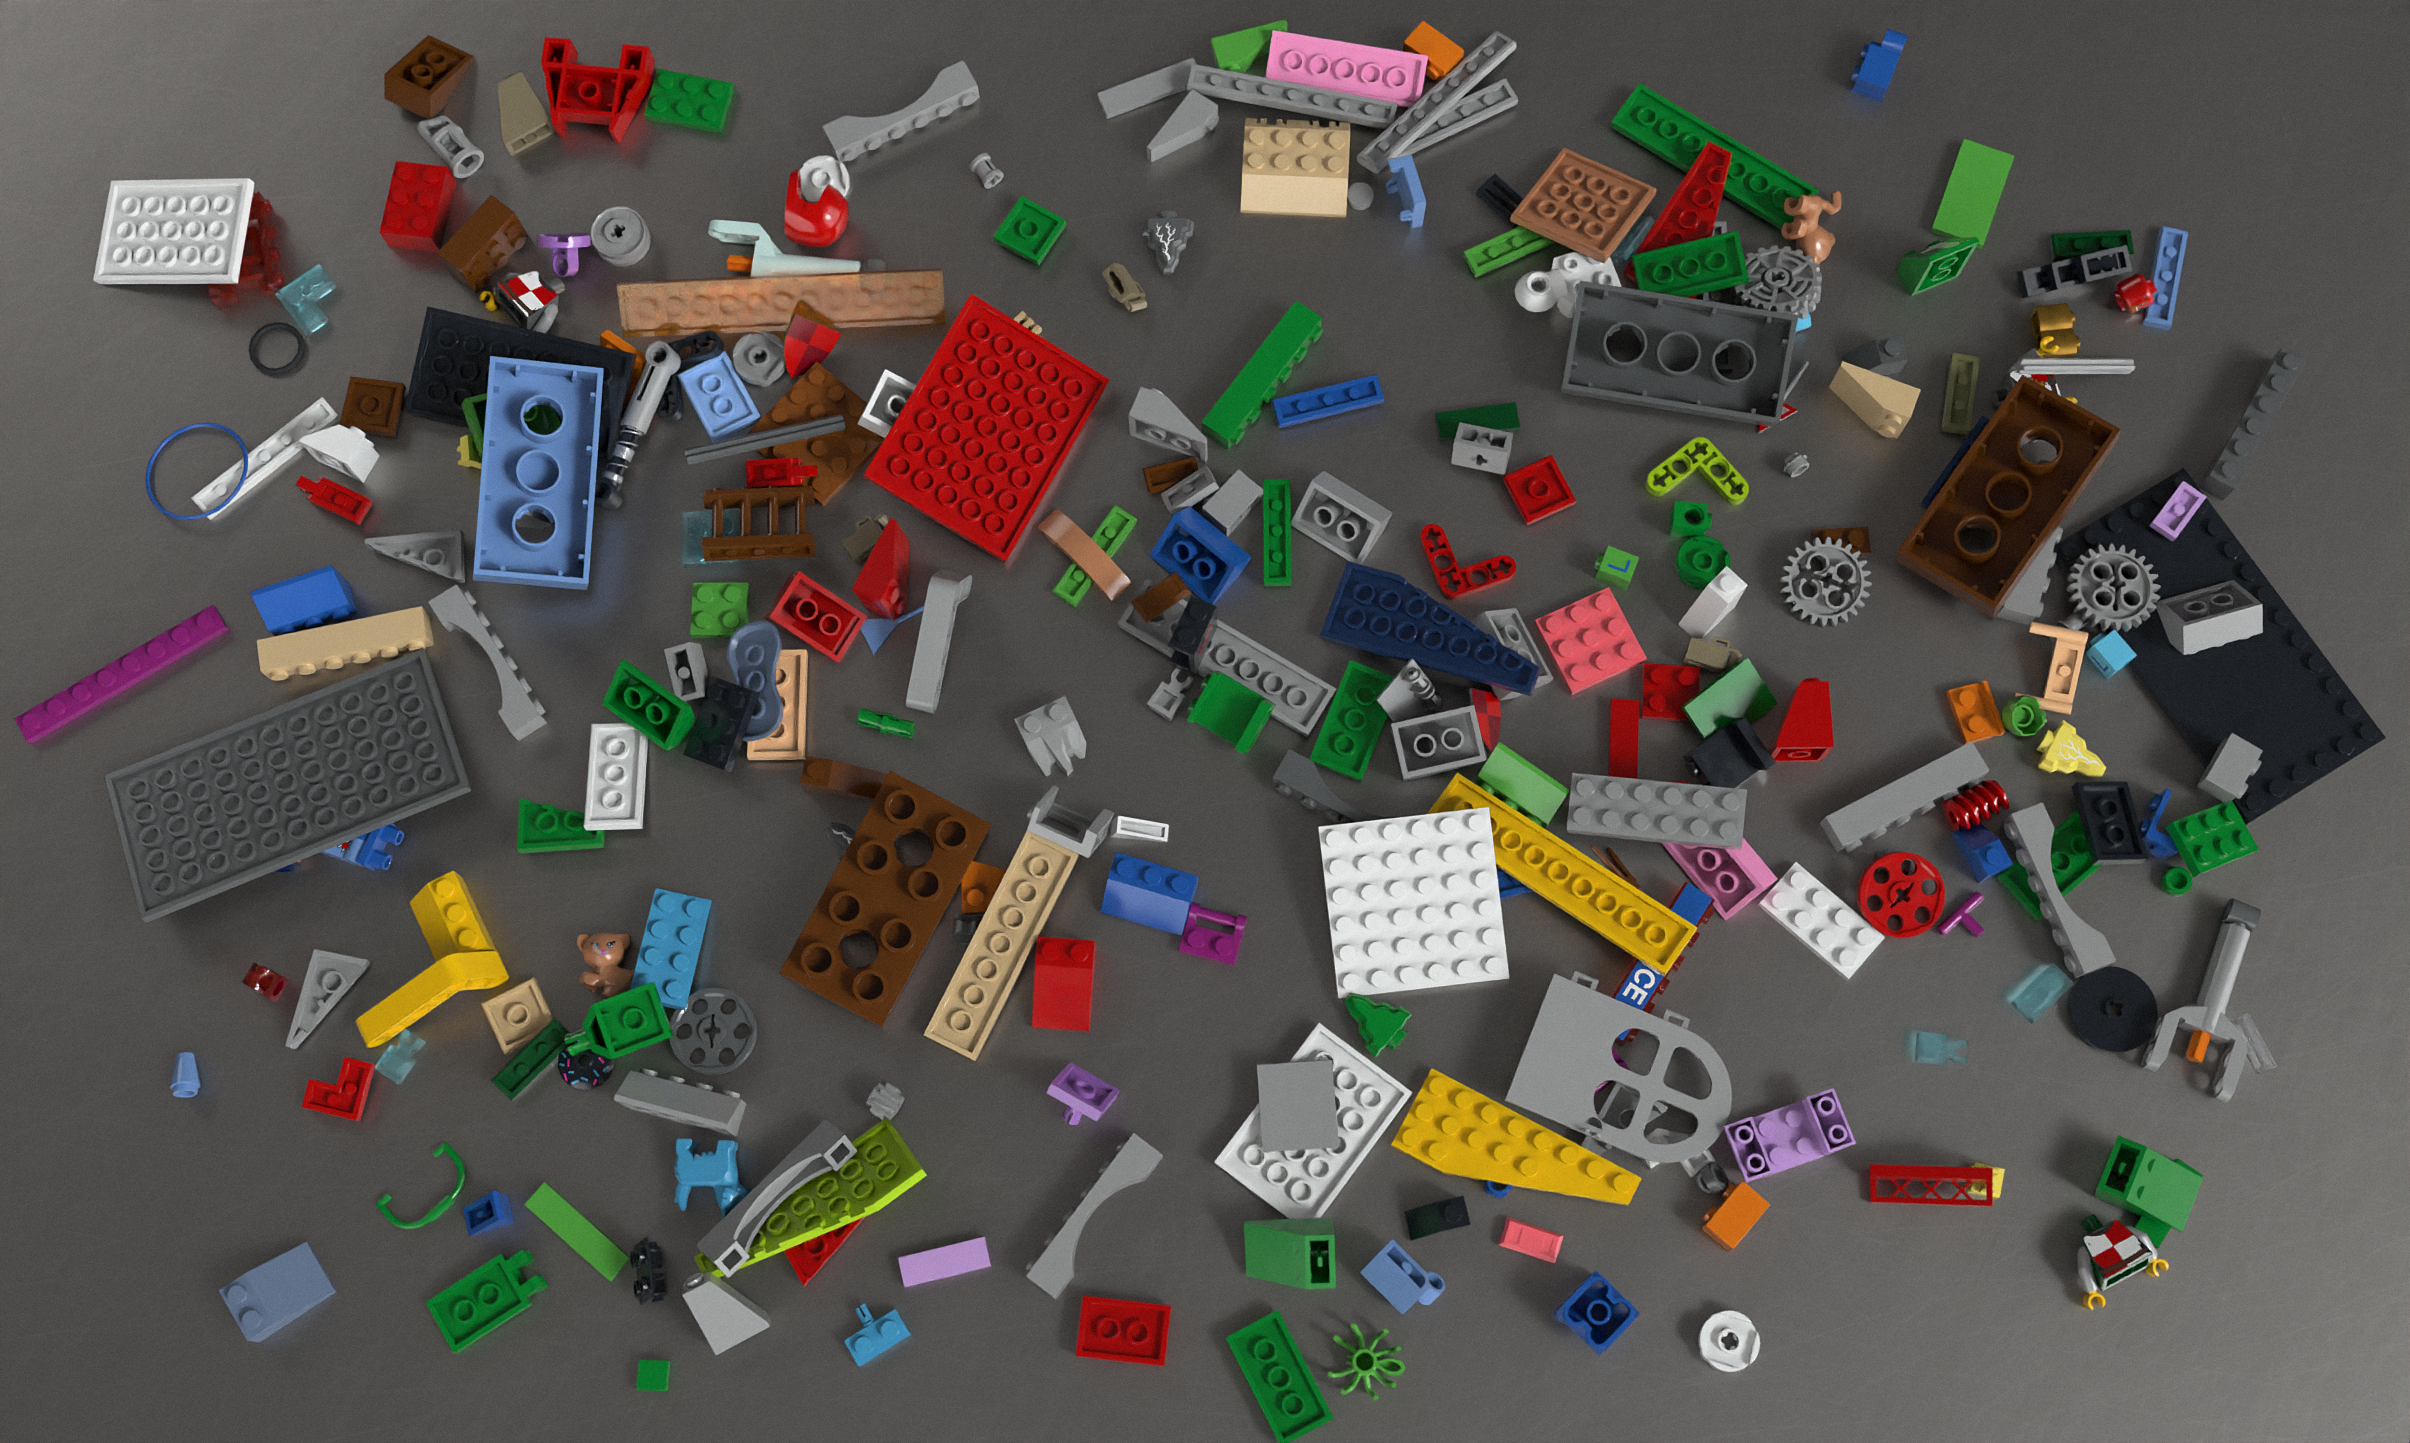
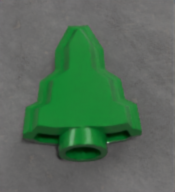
M1350 993L1344 1000L1350 1016L1359 1023L1358 1033L1366 1041L1364 1047L1374 1058L1387 1046L1393 1051L1408 1034L1403 1027L1407 1020L1410 1019L1412 1013L1400 1005L1392 1007L1386 1002L1374 1003L1368 997L1355 993Z

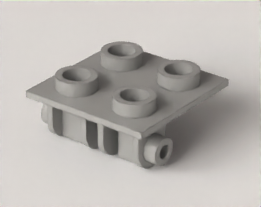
M1412 658L1376 698V701L1394 723L1419 718L1427 709L1438 712L1443 708V699L1439 696L1440 693Z

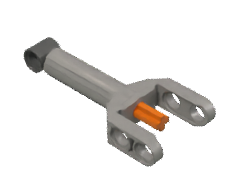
M2231 898L2226 903L2221 915V921L2225 924L2221 925L2197 1001L2157 1018L2155 1029L2149 1038L2142 1059V1068L2151 1072L2158 1070L2161 1063L2167 1058L2176 1028L2179 1027L2192 1033L2185 1057L2191 1062L2202 1063L2209 1040L2217 1044H2225L2212 1083L2213 1097L2218 1100L2228 1102L2231 1099L2249 1048L2240 1030L2228 1019L2225 1011L2245 954L2250 933L2255 929L2260 919V909L2234 898Z

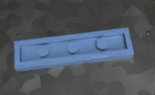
M2161 226L2159 229L2150 276L2157 292L2153 293V304L2144 308L2143 325L2169 330L2172 325L2188 231Z

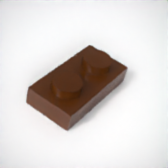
M1868 527L1814 529L1811 532L1812 547L1815 538H1819L1821 544H1823L1825 538L1830 537L1832 545L1838 539L1842 540V548L1852 544L1851 554L1860 551L1859 557L1869 556L1871 553Z

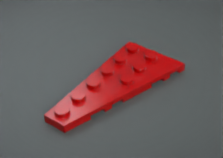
M1709 141L1707 142L1635 254L1712 236L1732 159L1731 152ZM1631 259L1623 271V275L1637 283ZM1697 295L1690 296V297H1686V298L1696 299Z

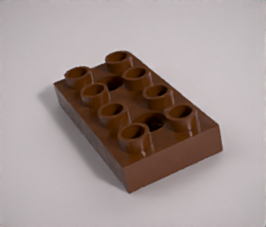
M2022 375L1898 549L1897 562L1994 619L2117 444L2121 429ZM2043 440L2055 447L2057 457L2045 464H2034L2023 457L2021 448L2026 443L2029 444ZM1982 528L1993 535L1995 545L1986 552L1971 553L1960 545L1959 536L1964 531Z
M890 771L779 974L883 1029L984 841L991 823ZM908 833H922L928 837L927 840L930 843L931 851H933L931 858L927 863L924 862L918 866L908 867L899 862L900 859L897 855L896 847H894L896 841L900 836ZM855 933H868L873 937L872 940L876 945V952H879L876 960L872 964L869 963L864 967H857V969L844 964L845 960L842 956L841 948H839L842 940L846 936L849 937Z

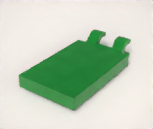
M521 1250L509 1259L505 1254L501 1253L425 1302L454 1354H458L533 1305L529 1296L548 1286L543 1275L540 1277L536 1275L526 1282L519 1271L520 1268L534 1261L529 1250Z

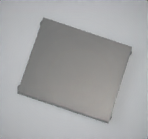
M1332 1060L1257 1065L1263 1152L1339 1148Z

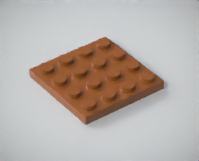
M818 362L746 434H754L842 414L846 424V429L755 450L765 459L797 458L802 459V465H817L818 476L803 477V484L798 485L813 487L814 499L822 507L878 451L885 439L857 424L867 403Z

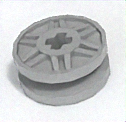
M614 206L607 208L597 215L591 226L590 236L594 247L603 260L613 266L626 267L636 264L644 258L650 248L651 236L648 227L638 212L629 207Z

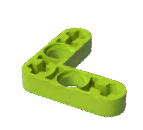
M1697 437L1691 440L1649 473L1645 483L1646 489L1651 495L1662 496L1698 469L1725 501L1730 504L1742 503L1749 492V485L1718 449L1704 437ZM1696 447L1698 449L1705 448L1704 455L1698 453L1693 460L1690 459ZM1674 461H1682L1685 463L1687 470L1678 473L1673 470L1672 463ZM1720 465L1724 468L1725 474L1721 477L1714 476L1710 471V467ZM1667 472L1669 477L1664 480L1663 485L1654 486V480H1660ZM1730 476L1731 479L1729 483L1726 482L1725 485H1722V483H1724ZM1732 487L1741 488L1739 494H1731L1730 491Z

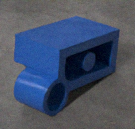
M1887 29L1882 44L1872 40L1870 45L1865 43L1859 56L1863 63L1861 66L1856 65L1851 80L1855 81L1851 92L1881 102L1908 35Z

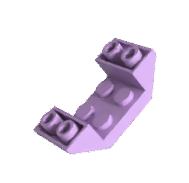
M1834 1088L1808 1096L1799 1102L1753 1118L1749 1117L1724 1126L1745 1183L1773 1175L1856 1144Z

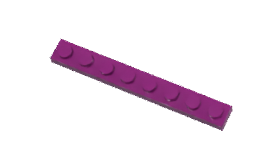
M212 604L14 719L25 740L32 744L223 634L229 628L217 607Z

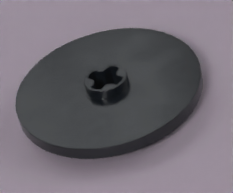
M2103 967L2085 974L2076 983L2070 995L2069 1013L2072 1024L2081 1038L2096 1049L2109 1053L2131 1051L2145 1043L2155 1029L2158 1009L2153 992L2143 979L2129 970L2120 967ZM2110 1005L2118 1006L2117 1015L2115 1013L2112 1015L2108 1013L2107 1010L2110 1009Z

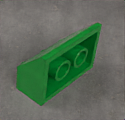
M625 659L620 661L602 705L666 751L685 742L696 720L691 706Z

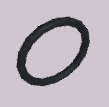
M279 322L265 325L259 329L251 339L249 346L250 359L256 368L265 373L273 374L286 372L294 367L301 359L304 351L303 337L299 331L287 323ZM275 328H283L293 332L299 346L296 356L290 363L279 368H268L260 364L255 355V346L262 334Z

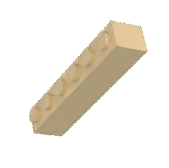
M422 606L257 640L260 671L269 679L275 681L285 680L289 675L298 673L301 675L313 674L317 669L322 668L338 669L343 667V664L351 662L358 664L367 663L371 658L380 656L391 658L397 656L399 652H416L434 645L430 615Z

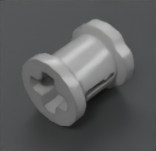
M983 153L971 162L969 168L982 179L983 186L990 189L1002 180L1004 174L1001 170L995 168L990 161L991 157L988 153Z

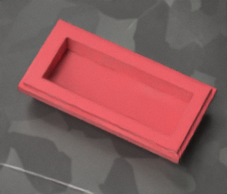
M1507 1217L1499 1246L1555 1264L1563 1235Z

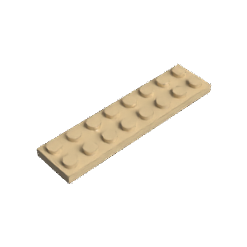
M1027 831L923 1034L924 1036L974 1061L977 1060L1079 854L1032 832Z

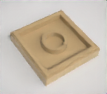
M534 977L481 1003L506 1056L523 1048L554 1018Z

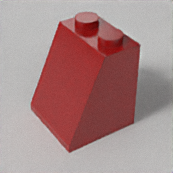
M1806 678L1795 688L1788 699L1768 749L1775 762H1822L1833 749L1829 681H1820L1819 678Z

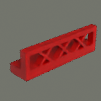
M1870 1164L1871 1203L1993 1207V1168ZM1877 1180H1890L1898 1189L1890 1197L1877 1196ZM1895 1180H1901L1906 1182H1904L1900 1186ZM1911 1181H1920L1928 1191L1920 1198H1912L1904 1188ZM1926 1181H1933L1936 1183L1931 1187ZM1942 1182H1951L1959 1191L1951 1199H1943L1934 1189ZM1956 1182H1965L1967 1184L1961 1188ZM1972 1183H1986V1200H1973L1965 1190ZM1900 1192H1902L1906 1197H1896V1196H1897ZM1930 1193H1932L1936 1198H1926V1197H1927ZM1961 1194H1963L1967 1199H1957V1198H1958Z

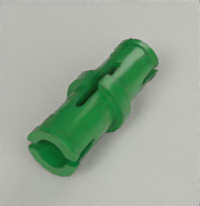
M861 708L858 713L857 725L879 730L884 735L890 733L911 739L914 734L916 724L914 721L894 717L892 713L885 712L883 714Z

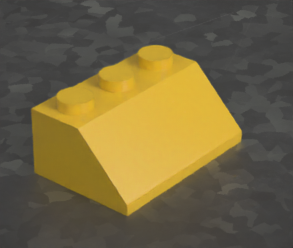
M451 871L427 883L409 902L436 962L454 953L496 951L464 879L455 871Z

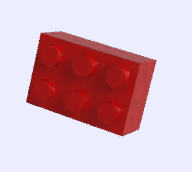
M395 161L379 232L389 247L438 252L442 248L456 180L447 166Z

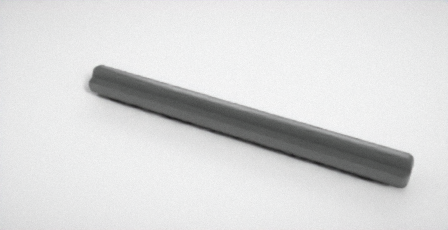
M842 414L687 448L685 450V457L688 464H695L846 429L845 419Z

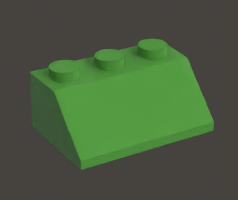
M1501 742L1493 750L1475 782L1479 787L1544 829L1549 826L1564 805L1570 792L1568 788Z

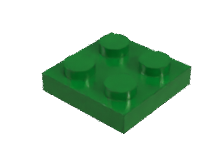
M1021 195L994 234L993 240L1039 266L1067 224L1065 219Z

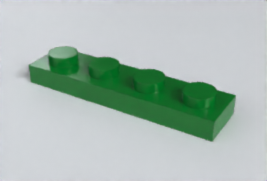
M1263 479L1264 586H1291L1290 479Z

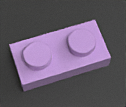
M2183 481L2149 526L2173 542L2205 500L2206 496Z

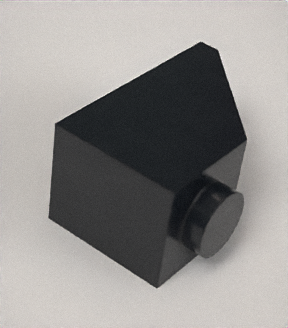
M1464 1196L1437 1201L1404 1211L1411 1241L1466 1229L1471 1225Z

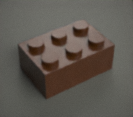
M490 195L438 251V255L450 274L476 294L481 288L488 285L491 277L498 269L506 265L508 258L525 244L528 235L516 213Z

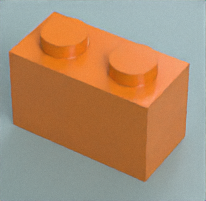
M1422 21L1403 42L1402 50L1404 52L1428 55L1425 74L1430 79L1437 80L1438 82L1462 62L1464 49L1425 21Z
M1741 1181L1736 1186L1731 1183L1721 1194L1724 1200L1718 1208L1712 1205L1702 1217L1706 1222L1701 1229L1728 1252L1737 1246L1771 1205L1744 1181Z

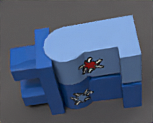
M391 823L321 853L374 871L375 868L388 870L392 862V856L383 852L387 843L395 846L400 845L405 833Z

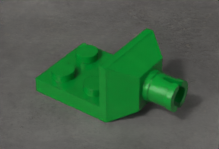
M650 982L592 1004L583 1022V1028L573 1033L565 1034L564 1040L565 1044L579 1040L578 1044L567 1047L572 1056L591 1049L592 1052L606 1058L616 1059L674 1037L655 982Z

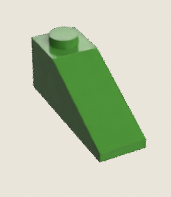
M1286 19L1211 38V53L1216 68L1238 73L1248 70L1270 52L1273 30L1287 32Z

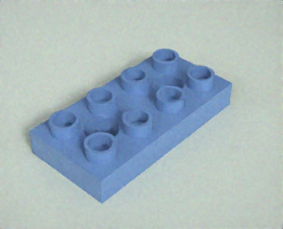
M490 356L473 580L587 590L604 368ZM537 405L549 406L560 416L561 426L551 434L540 435L528 428L524 422V414L531 407ZM537 512L545 515L553 525L554 533L552 536L550 535L544 542L537 544L523 540L516 531L515 523L524 514Z

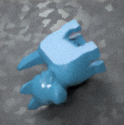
M676 1139L675 1152L677 1160L675 1161L674 1170L678 1185L674 1191L677 1194L674 1202L678 1203L682 1211H685L688 1195L692 1187H713L723 1219L751 1192L748 1186H743L738 1181L736 1162L738 1143L731 1140H718L715 1153L709 1151L708 1153L702 1152V1155L694 1153V1150L698 1148V1142H693L692 1139Z

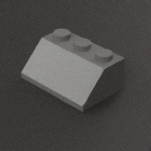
M1323 471L1311 481L1291 521V526L1348 561L1361 565L1382 535L1392 512Z
M2234 580L2155 603L2169 642L2183 655L2195 654L2200 650L2220 647L2228 642L2248 639L2253 635L2263 633V604Z
M1516 608L1485 611L1471 621L1478 629L1487 635L1490 634L1499 643L1510 650L1513 649L1540 668V674L1534 689L1554 680ZM1491 686L1493 693L1498 697L1499 701L1523 695Z

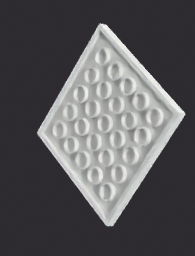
M1489 807L1318 827L1338 998H1345L1350 993L1370 995L1509 978Z

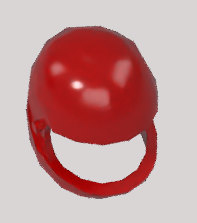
M800 169L793 170L790 173L786 197L785 237L795 243L808 247H828L838 240L846 229L849 218L848 202L840 191L831 184L826 186L817 203L806 202L802 199Z

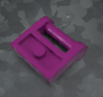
M1192 902L1179 952L1234 967L1247 916L1239 914L1237 917L1200 907L1201 904ZM1197 918L1235 927L1234 934L1230 935L1196 926Z

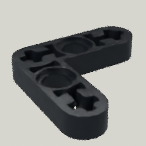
M713 331L702 332L667 343L679 357L680 351L684 347L690 346L692 348L689 357L680 358L681 364L679 369L716 358L724 350L723 340ZM713 340L715 343L712 344V349L709 350L707 346L710 344L709 341ZM677 372L670 376L671 385L668 389L664 390L656 409L657 413L668 422L679 420L684 412ZM665 398H669L670 403L675 406L671 408V413L665 411L669 409V403Z

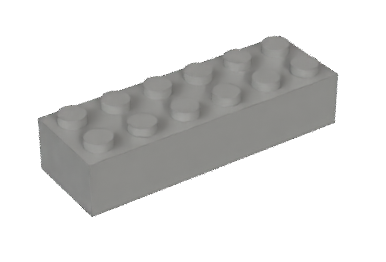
M1572 773L1567 832L1741 850L1747 790Z

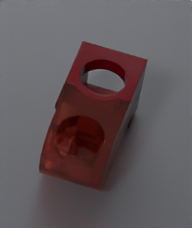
M253 962L241 983L276 1003L290 980L263 965L261 966Z

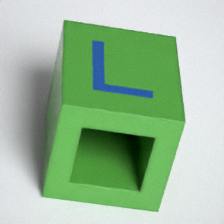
M1608 546L1605 554L1599 552L1594 568L1598 569L1595 579L1627 590L1639 557Z

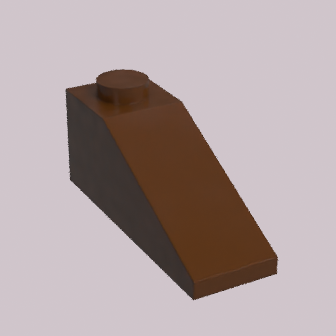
M805 756L800 784L806 792L874 801L888 774L835 760Z

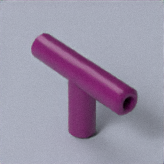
M1975 891L1937 926V931L1941 935H1946L1961 922L1975 937L1980 936L1984 929L1969 913L1983 900V895Z

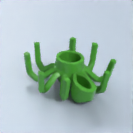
M1352 1323L1350 1327L1358 1339L1360 1349L1358 1350L1338 1335L1334 1336L1333 1339L1336 1343L1353 1353V1355L1347 1354L1351 1361H1346V1364L1352 1366L1339 1371H1329L1328 1376L1341 1377L1356 1372L1352 1382L1342 1389L1341 1393L1347 1394L1352 1391L1361 1376H1363L1365 1390L1370 1397L1378 1400L1379 1396L1371 1388L1369 1375L1371 1374L1380 1383L1388 1387H1396L1395 1382L1387 1380L1375 1370L1378 1369L1387 1376H1399L1406 1368L1401 1360L1395 1358L1377 1359L1384 1355L1398 1353L1402 1348L1396 1346L1373 1352L1376 1343L1389 1333L1388 1329H1383L1376 1334L1368 1348H1365L1362 1333L1357 1324Z

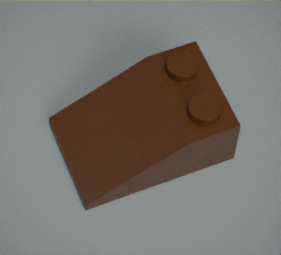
M427 35L384 74V99L424 118L432 119L445 107L473 62L474 56Z

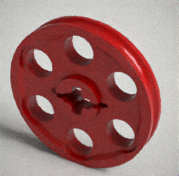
M1891 852L1876 858L1866 867L1858 883L1857 902L1864 919L1878 932L1896 938H1910L1924 933L1938 920L1945 903V887L1940 873L1927 859L1908 852ZM1906 859H1911L1915 864V869L1910 875H1905L1901 871V864ZM1878 867H1884L1888 873L1887 879L1883 883H1877L1873 876L1874 871ZM1930 878L1935 883V890L1933 893L1925 895L1921 890V885L1924 880ZM1897 889H1906L1904 893L1906 897L1905 900L1899 899L1896 901V898L1898 897V894L1896 893ZM1871 895H1877L1881 900L1880 907L1875 911H1871L1867 907V899ZM1924 906L1929 914L1927 920L1920 923L1915 919L1914 913L1918 907ZM1897 914L1901 918V926L1893 931L1888 928L1887 920L1891 915Z

